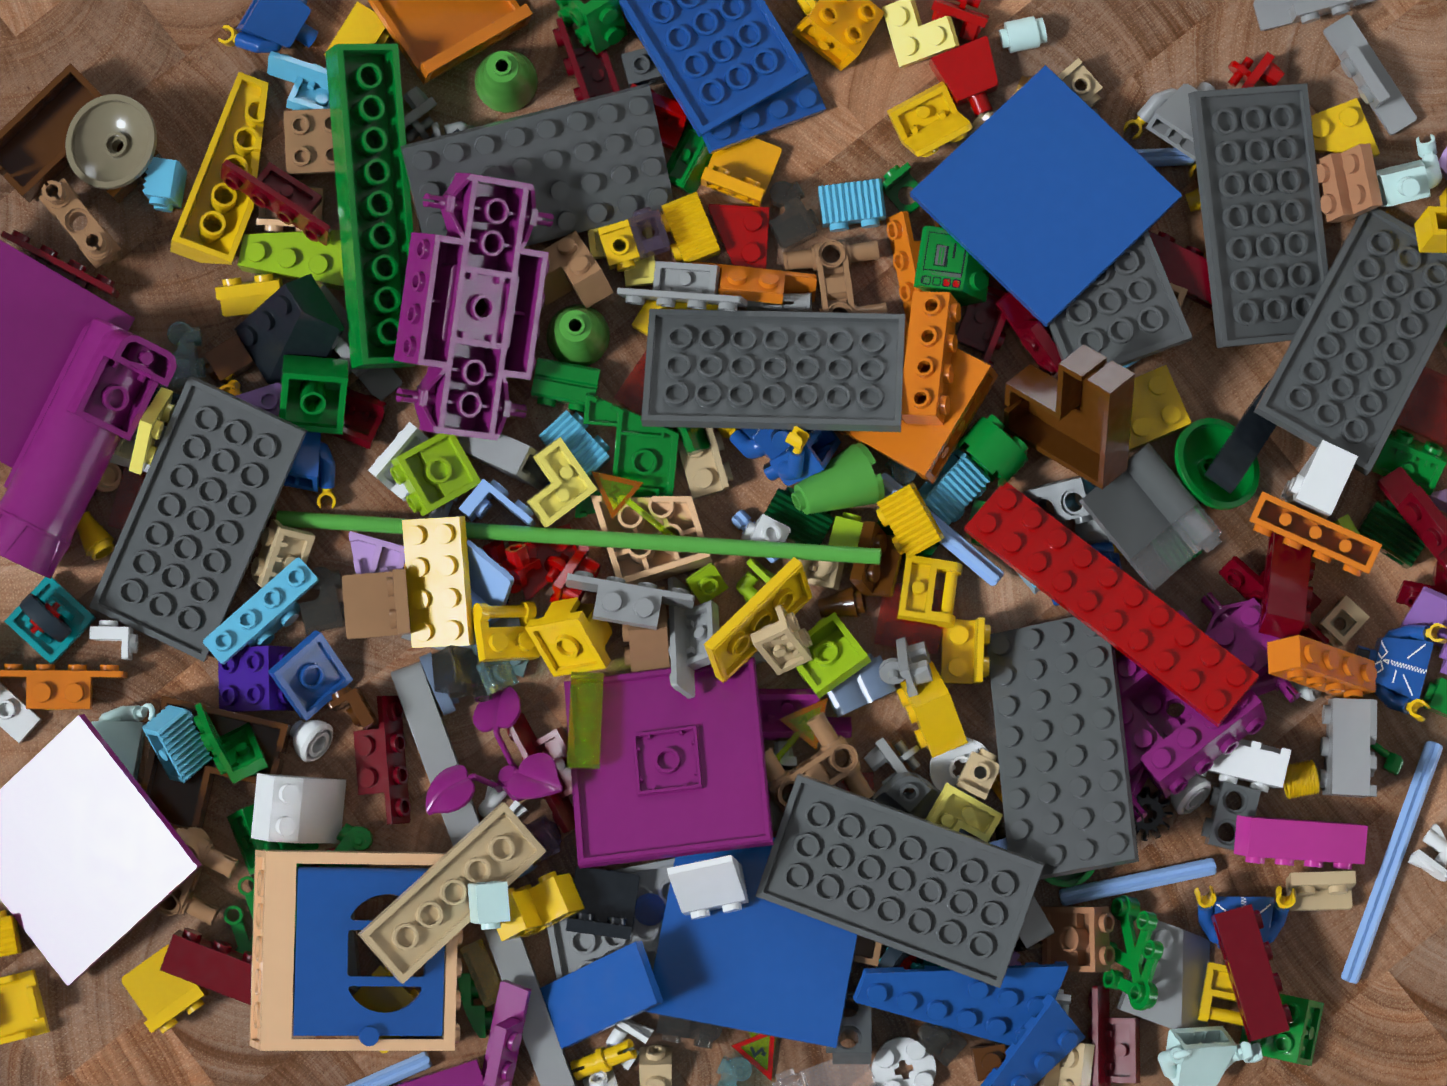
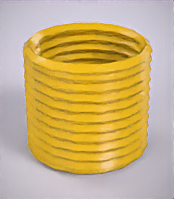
M1313 760L1288 764L1283 784L1288 799L1319 794V776Z

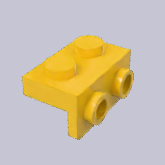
M273 273L254 275V281L242 282L241 277L222 279L223 285L215 287L216 299L221 302V310L224 317L252 314L283 286L282 278H273Z

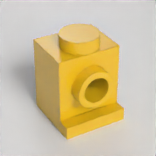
M628 219L598 229L609 269L617 268L618 272L634 268L636 266L635 262L640 261V256ZM617 241H623L626 244V248L623 251L619 252L614 249V244Z

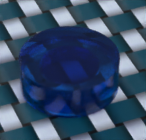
M644 894L636 900L634 915L643 925H657L663 920L666 907L665 902L656 894Z

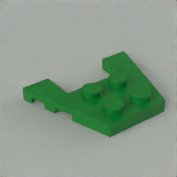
M586 393L583 424L617 427L612 476L643 483L632 497L673 496L679 432L669 427H644L641 421L642 415L593 394ZM612 481L611 489H605L608 497H611L608 494L615 491L616 489H613V485H617L621 491L613 495L615 497L627 496L634 486ZM599 489L591 494L595 496H602ZM588 496L576 505L575 518L586 517L589 514L596 513L591 496Z

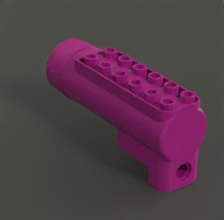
M98 317L85 324L4 484L7 490L0 501V556L42 576L52 578L58 564L71 545L76 528L121 438L128 441L131 440L158 384L168 387L177 367L176 359L171 352Z

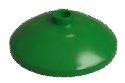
M1203 418L1188 425L1177 439L1175 464L1178 475L1192 496L1204 505L1218 510L1238 508L1249 501L1256 492L1260 478L1258 458H1255L1231 494L1204 476L1235 426L1224 420Z

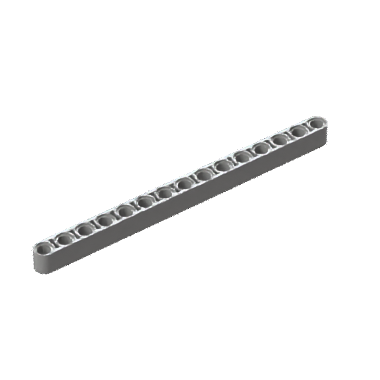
M421 661L392 671L391 676L431 784L440 772L448 767L459 765L431 685ZM472 799L459 810L441 813L453 846L480 823ZM497 929L484 930L502 981L508 980L532 989L522 1037L540 1086H576L564 1050L560 1047L523 937L501 941Z

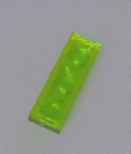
M571 672L567 768L600 769L604 673Z

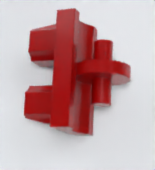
M934 0L931 10H934L932 21L944 16L963 20L964 22L959 34L960 37L974 41L979 35L981 28H985L989 15L966 8V5L979 8L981 0H955L960 2V5L946 0Z
M1267 51L1253 72L1249 70L1254 63L1251 58L1246 56L1241 64L1231 61L1228 69L1233 75L1228 83L1236 87L1240 80H1243L1245 83L1241 88L1254 87L1260 79L1268 86H1276L1285 73L1272 62L1275 56Z
M493 540L483 546L485 553L514 577L510 593H518L527 584L525 576L529 570H538L542 567L540 558L529 557L526 544L517 543L505 549L503 541Z
M579 546L570 560L565 553H561L559 557H547L543 563L545 570L548 572L545 579L549 582L555 580L552 585L554 593L550 597V602L575 597L581 601L585 590L566 587V579L568 573L574 574L575 571H586L594 575L593 578H597L600 573L601 564L588 556L589 547Z

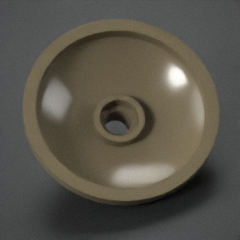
M108 94L97 97L85 104L70 123L65 143L69 165L81 180L93 187L100 189L124 187L138 179L150 165L157 145L156 126L148 110L131 97L120 94ZM123 143L122 150L117 152L118 145Z

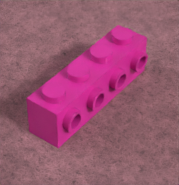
M1237 815L1234 854L1246 856L1245 862L1265 864V858H1275L1274 864L1294 866V860H1304V866L1323 868V862H1333V868L1352 870V864H1365L1368 826L1354 823Z

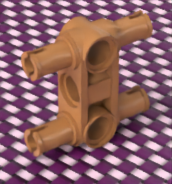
M65 178L59 182L54 180L47 181L49 185H43L42 195L39 199L55 219H58L92 265L97 269L102 264L106 266L112 265V260L116 262L121 247L108 231L98 223ZM79 216L87 217L88 223L84 229L80 231L73 229V222Z
M829 239L823 243L813 244V246H810L811 249L782 252L785 271L813 268L817 272L821 308H819L818 312L843 311L845 313L887 314L886 302L857 306V303L854 304L849 266H852L853 262L879 260L877 240L849 244V241ZM826 249L837 250L840 259L835 263L826 262L822 257V253Z
M824 712L815 715L806 722L822 745L820 750L790 771L783 769L771 747L765 749L767 779L769 781L768 789L772 801L781 808L783 813L788 802L783 800L782 790L786 785L793 787L799 773L830 785L844 780L852 793L868 799L875 794L860 772L862 767L858 760L857 750L848 744L845 737L836 734ZM840 749L847 756L846 763L841 767L835 763V754Z
M201 828L174 829L202 866L155 909L165 916L185 915L187 913L211 926L220 911V907L195 896L196 892H194L202 868L207 866L230 878L239 860L214 849L209 836Z

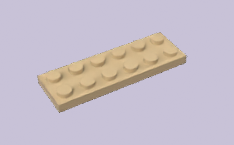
M502 802L359 932L358 935L393 976L403 984L470 922L468 883L500 880L506 881L509 886L537 861L546 850L507 804Z

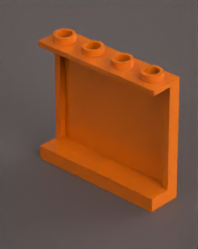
M367 0L395 43L398 44L399 49L423 85L525 27L533 15L527 4L520 7L516 0Z
M905 321L904 362L909 329L907 321ZM957 348L956 353H952L951 365L954 367L953 383L948 385L947 396L950 397V412L948 415H945L944 425L906 424L902 419L901 432H837L842 436L846 434L916 472L925 481L934 484L997 379L998 374L991 365Z

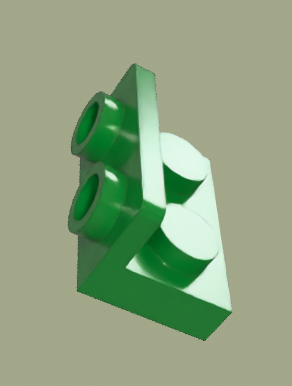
M1392 430L1372 467V472L1386 476L1395 469L1402 467L1418 487L1421 486L1426 494L1431 496L1447 464V453L1443 451L1444 449L1434 442L1426 441V443L1415 440L1414 436L1405 430Z

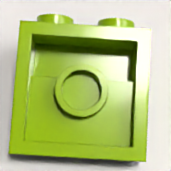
M439 433L391 460L393 467L390 468L393 479L398 485H405L409 493L406 496L409 507L414 513L420 512L422 517L475 488L481 482L455 435Z
M834 612L830 616L819 620L812 629L807 631L813 644L809 647L812 660L795 667V669L820 699L872 661Z

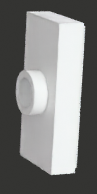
M0 682V727L18 743H22L42 719L31 709H26V704Z

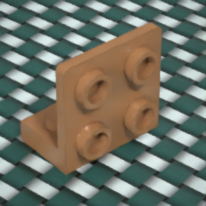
M330 109L284 111L286 173L297 180H303V174L334 173Z
M405 569L342 576L347 639L411 634Z

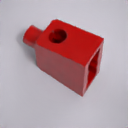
M987 35L930 59L929 65L939 82L946 84L956 107L970 102L975 117H978L983 112L986 114L993 111L987 94L997 90L998 79Z

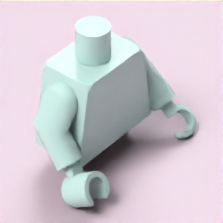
M1430 134L1431 141L1427 143H1421L1419 137L1416 138L1418 155L1422 160L1376 170L1382 206L1389 207L1430 197V189L1440 184L1442 173L1436 155L1437 147L1433 134Z
M145 703L143 706H120L103 713L98 721L91 722L136 781L138 779L146 737L142 726L147 724L139 721H142L147 716L148 709V720L151 721L155 717V708L151 703Z
M1223 1026L1170 1029L1166 1050L1158 1055V1061L1164 1076L1169 1078L1174 1086H1217L1224 1072L1235 1061L1244 1060L1245 1063H1255L1263 1059L1260 1043L1251 1045L1249 1042L1244 1041L1241 1044H1236Z

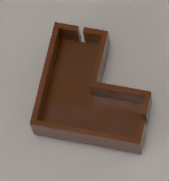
M71 63L0 130V174L29 203L42 191L44 184L48 185L47 181L54 180L69 165L65 143L67 131L74 116L85 104L102 96ZM123 143L118 145L117 152L122 150ZM155 150V154L153 157L163 158L159 154V152ZM146 172L141 175L143 179L147 176ZM135 180L124 187L105 190L120 203L139 183Z
M1084 344L1059 363L1058 380L1030 364L1006 382L1005 405L1008 407L1004 409L1003 424L1005 428L1003 430L1013 437L1017 436L1028 446L1103 490L1127 470L1135 373L1114 361L1107 363V357Z
M162 696L159 713L166 706L172 705L186 708L195 717L198 715L195 708L197 703ZM203 705L219 736L249 722L268 767L260 770L258 773L281 775L284 760L278 759L279 753L286 754L292 725ZM196 723L193 724L196 726V730L199 732V734H201ZM150 746L141 784L142 789L167 821L172 823L171 826L174 829H188L190 827L202 829L215 774L221 775L213 760L212 752L210 751L209 754L212 760L189 780L182 783L169 779L155 751ZM227 773L221 775V776L229 777ZM257 774L242 779V781L256 783Z

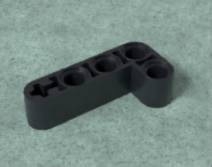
M1270 380L1247 408L1204 474V476L1230 494L1242 480L1277 426L1254 413Z

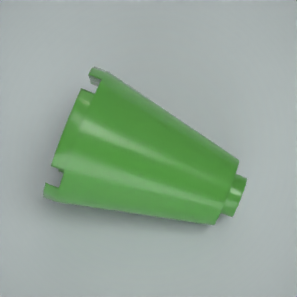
M499 50L491 53L482 60L475 74V88L479 98L492 110L502 113L516 112L522 109L533 99L538 85L536 69L532 62L523 54L513 50Z
M573 304L555 313L548 324L546 338L551 353L560 362L587 367L597 362L605 353L610 341V331L605 318L599 311L592 307L585 308L583 304ZM575 327H581L579 331H572Z
M862 443L852 444L833 457L823 471L797 483L794 486V493L791 494L795 508L798 511L802 510L808 515L876 504L882 500L885 493L881 473L877 475L874 473L871 465L875 464L876 461L869 449Z

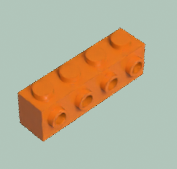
M913 291L902 387V419L906 424L944 425L945 415H948L950 412V397L947 396L948 385L952 384L954 379V367L951 365L952 353H956L958 346L955 325L961 319V305L950 292Z
M1263 491L1249 520L1255 524L1254 531L1270 538L1273 532L1285 537L1283 540L1284 544L1299 551L1303 545L1315 550L1312 555L1313 557L1329 564L1332 559L1345 563L1342 570L1358 577L1361 576L1362 572L1370 573L1382 547V544Z
M1301 635L1267 642L1268 674L1340 698L1363 699V695L1376 692L1375 680L1377 678L1375 661Z

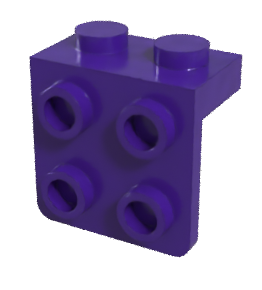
M269 645L244 647L226 664H221L218 661L219 709L232 712L293 711V707L268 672L292 650V647Z

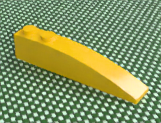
M238 72L172 237L170 252L199 263L232 265L255 203L240 190L229 188L221 179V169L223 162L227 159L255 178L258 177L268 82Z

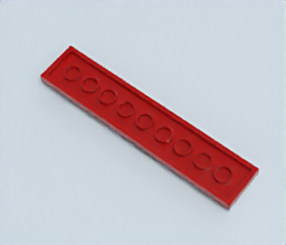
M1006 482L1003 486L1000 485L964 527V531L1216 727L1221 725L1259 679V674L1010 483Z

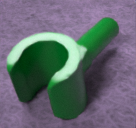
M1377 742L1375 745H1370L1374 751L1386 759L1382 768L1394 775H1398L1403 766L1402 757L1389 752Z

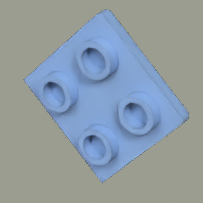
M482 479L459 507L462 514L471 521L476 517L482 519L492 507L490 499L493 497L527 526H534L536 524L533 518H531L534 515L533 511L519 499L515 503L507 498L509 495L508 490L494 479L490 483Z
M467 540L472 608L475 603H487L489 606L506 605L514 577L490 558L483 549ZM501 618L489 619V627Z

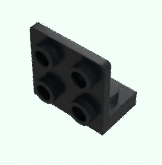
M579 866L576 867L574 884L585 909L575 912L574 915L567 918L566 931L631 940L640 876L602 869H580Z

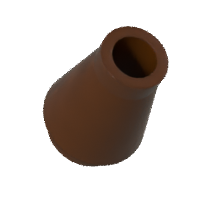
M854 586L818 599L821 617L830 616L834 612L838 617H859V614L867 612L865 595L858 589H855Z

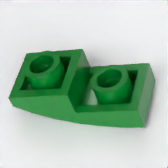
M473 972L461 973V977L458 978V985L465 1013L478 1037L486 1038L488 1037V1031L491 1029L493 1011H487V1004L474 1005V999L479 998V980L473 979Z

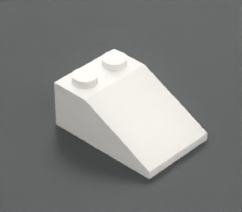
M257 773L251 838L268 842L339 844L340 841L336 837L342 829L346 779Z
M732 855L667 868V873L681 912L686 916L691 915L692 920L711 916V910L721 908L723 913L742 910L741 904L749 903L742 865Z

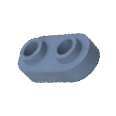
M432 652L420 656L419 659L444 716L456 711L454 704L460 701L453 685L446 686L442 675L446 674L447 671L440 655L434 657Z

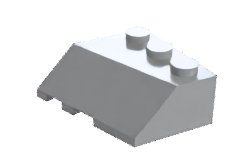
M1328 699V705H1323L1322 724H1327L1326 737H1321L1320 756H1325L1324 769H1319L1318 772L1320 788H1323L1322 795L1355 798L1377 797V785H1370V777L1374 776V772L1377 769V757H1375L1374 751H1370V745H1375L1377 739V700Z
M1158 920L1157 926L1150 938L1151 940L1160 941L1164 947L1163 955L1158 961L1152 983L1158 989L1157 1001L1150 1009L1143 1011L1135 1010L1130 1004L1128 994L1122 991L1117 1009L1170 1029L1208 1027V1022L1197 1019L1207 963L1210 962V941ZM1144 958L1143 963H1142V968H1143V969H1144L1145 963H1146V961H1147L1146 958ZM1129 972L1127 977L1130 981H1132L1131 972Z

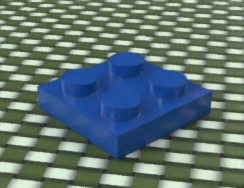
M317 630L313 631L268 670L298 716L305 721L332 699V694L345 688L353 681V678L323 634Z

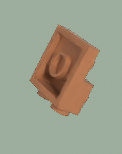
M1370 143L1359 144L1342 153H1331L1316 160L1324 224L1346 222L1383 205Z
M1109 906L1041 907L1055 932L1042 940V964L1066 961L1069 965L1067 972L1110 971V965L1115 960V951L1110 946L1109 933L1113 931L1115 922L1113 915L1109 913Z

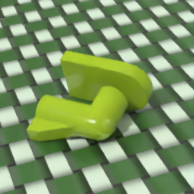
M752 557L746 562L766 583L776 575L765 569ZM747 571L736 584L737 591L744 597L746 603L758 592L753 586L759 581V578L750 571Z

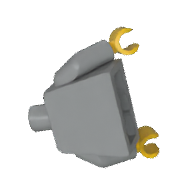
M1202 82L1197 89L1189 84H1183L1178 90L1170 88L1155 93L1138 111L1137 119H1132L1125 123L1124 133L1129 126L1137 125L1139 131L1132 138V140H1137L1143 134L1142 126L1148 123L1146 126L1147 130L1196 161L1188 93L1216 89L1211 84ZM1196 164L1190 167L1188 171L1189 178L1193 175Z

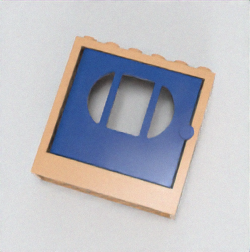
M255 850L249 1046L260 1051H455V1043H459L460 1025L456 1023V1010H460L461 993L456 991L457 978H460L462 973L461 958H457V947L462 944L463 930L457 933L424 964L422 976H411L403 984L394 976H348L347 974L348 933L350 930H363L373 921L352 920L351 915L356 908L366 900L378 895L391 894L400 896L429 868L297 867V863L434 865L447 852ZM295 903H296V920H295ZM294 938H295V955H294ZM293 974H294V991H293ZM351 986L421 987L420 993L410 1004L392 1012H376L363 1007L353 998L348 989ZM292 1009H293V1026H292ZM292 1035L359 1036V1039H292ZM379 1036H435V1039H379Z

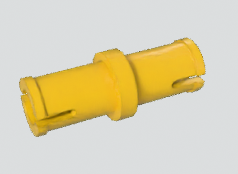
M628 1038L608 1048L601 1046L596 1048L595 1053L571 1061V1070L584 1066V1069L573 1073L574 1077L579 1081L600 1071L606 1073L611 1071L615 1065L637 1058L636 1049L623 1053L624 1050L635 1046L633 1041Z

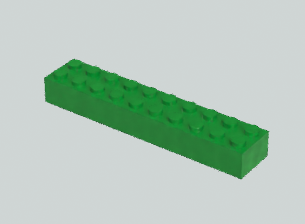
M336 44L327 50L325 55L351 369L413 367L417 364L394 361L411 232H414L410 185L400 147L406 145L398 44Z

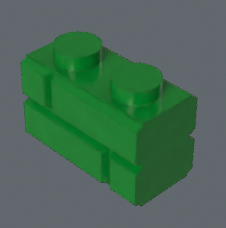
M538 358L531 397L537 399V405L555 408L556 403L569 405V411L584 413L586 393L595 396L598 394L601 369Z

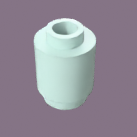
M1034 16L1007 21L1004 22V29L999 30L1002 48L1008 47L1010 53L1038 48L1041 43L1047 42V33L1042 17L1035 19Z

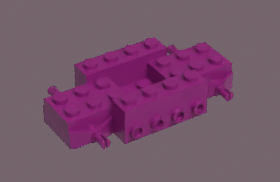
M455 173L454 180L443 196L426 193L423 199L434 200V202L423 201L424 207L441 210L447 228L446 236L411 232L394 361L428 366V370L416 390L398 388L396 393L407 395V397L396 395L397 402L414 404L420 422L419 430L497 441L507 417L524 418L526 416L525 412L515 411L516 409L527 411L525 404H515L509 401L506 377L531 380L532 372L535 369L536 359L534 355L536 340L540 335V312L545 301L543 291L545 277L549 271V252L526 249L524 247L529 240L533 227L536 225L551 227L553 221L542 220V218L554 219L552 213H543L536 210L533 184L471 173ZM483 299L486 304V310L483 315L478 316L475 311V305L478 300Z
M1212 592L1207 593V597L1204 595L1201 599V602L1212 612V618L1205 634L1259 674L1257 682L1219 727H1216L1125 655H1121L1116 659L1133 812L1136 822L1142 820L1140 815L1143 819L1147 816V812L1140 806L1136 798L1147 778L1152 781L1165 798L1171 794L1180 793L1188 785V781L1197 773L1201 775L1207 772L1213 766L1215 759L1222 754L1227 755L1234 751L1242 738L1248 734L1253 735L1264 726L1267 716L1263 703L1257 696L1273 690L1277 692L1280 690L1290 703L1295 701L1294 697L1296 699L1300 697V692L1294 688L1290 681L1268 674L1267 642L1283 638L1258 633L1261 605L1254 597L1248 601L1225 606L1214 597ZM1182 609L1178 611L1180 615L1195 625ZM1174 703H1180L1185 706V709L1180 716L1173 717L1167 714L1169 706Z

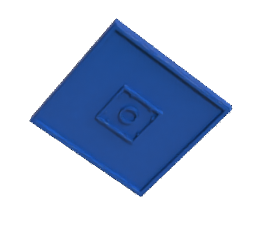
M1045 65L910 192V197L1036 319L1047 327L1182 198V194Z
M773 845L675 857L673 867L732 855L742 865L749 903L741 904L742 910L723 913L721 908L711 910V916L692 920L691 915L686 916L681 912L670 882L653 973L664 1002L645 1012L837 1049L858 935L755 896Z

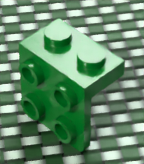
M555 0L560 7V10L557 12L559 18L562 17L564 25L567 28L571 26L575 30V35L584 47L588 45L596 54L618 43L623 37L628 35L619 0H590L586 4H583L581 0Z
M201 702L195 705L198 715L193 717L201 733V740L207 751L212 752L213 760L221 775L227 773L234 784L268 767L255 732L249 722L219 736Z

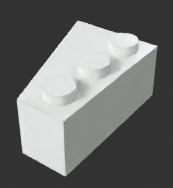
M1322 440L1298 475L1293 477L1291 481L1288 480L1282 491L1281 498L1285 499V502L1324 519L1329 517L1333 513L1358 456Z
M1241 739L1234 751L1227 755L1222 754L1215 759L1213 766L1207 772L1219 774L1218 781L1237 784L1239 779L1250 782L1249 788L1268 793L1269 787L1283 788L1292 750L1286 748L1279 749L1263 745L1261 742ZM1207 772L1201 774L1200 776L1206 777Z

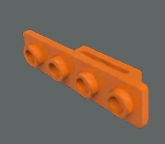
M901 211L887 217L886 223L887 235L890 238L893 253V265L897 272L900 287L899 295L903 302L905 321L909 323L913 291H925L913 287L921 241H914L908 211Z
M698 261L691 262L693 264L718 265L720 267L719 295L741 296L747 301L782 304L783 293H812V303L815 301L816 274Z
M4 664V670H0V678H26V709L92 710L93 678L127 679L128 672L119 671V665H100V671H87V665L69 664L68 670H55L54 664H36V670H23V664Z

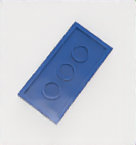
M642 941L633 942L540 988L561 1049L569 1048L664 1002Z

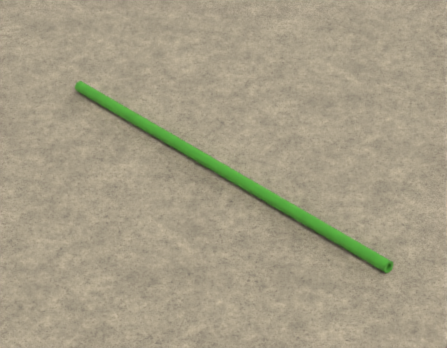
M278 510L276 520L287 527L403 534L402 520L407 519ZM466 522V535L470 539L783 559L795 557L799 560L881 564V548Z

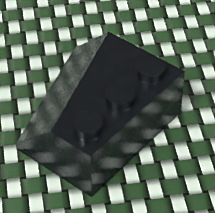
M312 274L285 283L234 330L266 382L271 385L274 383L281 384L284 354L327 358L332 355L344 330V326Z

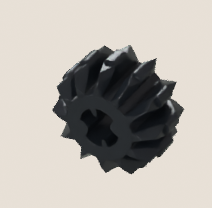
M1148 786L1143 787L1142 798L1140 794L1136 797L1141 807L1145 804L1149 811H1153V818H1148V823H1144L1143 817H1141L1142 820L1140 822L1135 821L1136 835L1141 830L1142 841H1148L1149 830L1155 839L1160 838L1161 835L1157 826L1164 830H1169L1170 825L1162 821L1163 817H1173V812H1163V808L1171 804L1170 800H1163L1159 803L1158 800L1162 795L1159 790H1156L1152 798H1150V787Z

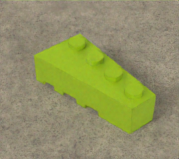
M332 230L330 243L327 246L319 241H311L304 235L303 231L244 234L237 264L242 271L255 274L273 273L275 278L290 281L312 274L318 286L345 291L340 230Z

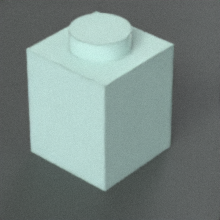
M498 880L467 884L471 923L481 924V930L501 928L500 922L510 921L508 884L506 881Z

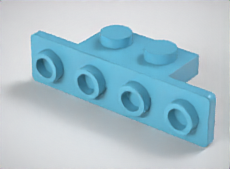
M270 52L267 73L294 83L287 99L286 108L292 110L330 109L326 68L318 64H311L293 58L288 54Z
M297 557L203 640V644L221 664H226L246 645L250 647L269 645L275 638L274 634L283 626L291 625L299 617L298 613L303 609L297 600L318 583L319 579L303 560Z

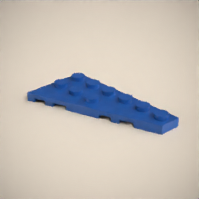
M1055 961L1054 964L1039 965L1037 962H1025V965L1008 966L1001 988L947 968H938L937 966H925L924 969H904V967L864 968L853 999L855 1003L1010 1046L1012 1042L1017 1044L1027 1029L1024 1026L1030 1017L1034 1016L1036 1018L1045 1006L1042 1001L1049 993L1056 999L1069 965L1066 961Z

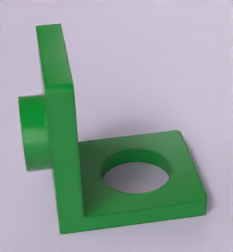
M907 162L901 168L898 165L891 168L883 176L885 180L882 183L883 192L900 212L908 211L910 215L920 205L917 202L905 205L898 198V193L902 188L911 187L914 189L918 185L910 174L912 167Z

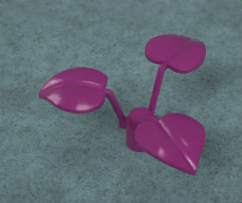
M512 687L499 688L486 696L476 706L473 714V723L479 731L489 732L493 730L494 736L509 765L499 771L497 783L474 773L468 775V770L463 765L446 768L434 778L428 789L425 806L429 816L435 813L454 812L467 805L475 792V784L472 781H478L492 787L498 793L504 790L513 801L516 800L517 802L525 799L545 797L563 791L557 765L550 755L546 753L530 755L521 762L518 768L500 734V728L512 727L521 713L519 695Z

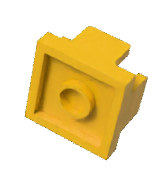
M577 597L553 601L542 618L529 620L525 627L553 677L606 669L611 661L605 650V645L612 635L610 625L607 621L593 619L594 609L588 619L583 611L576 612L580 605Z
M35 969L1 977L0 1045L50 1032Z

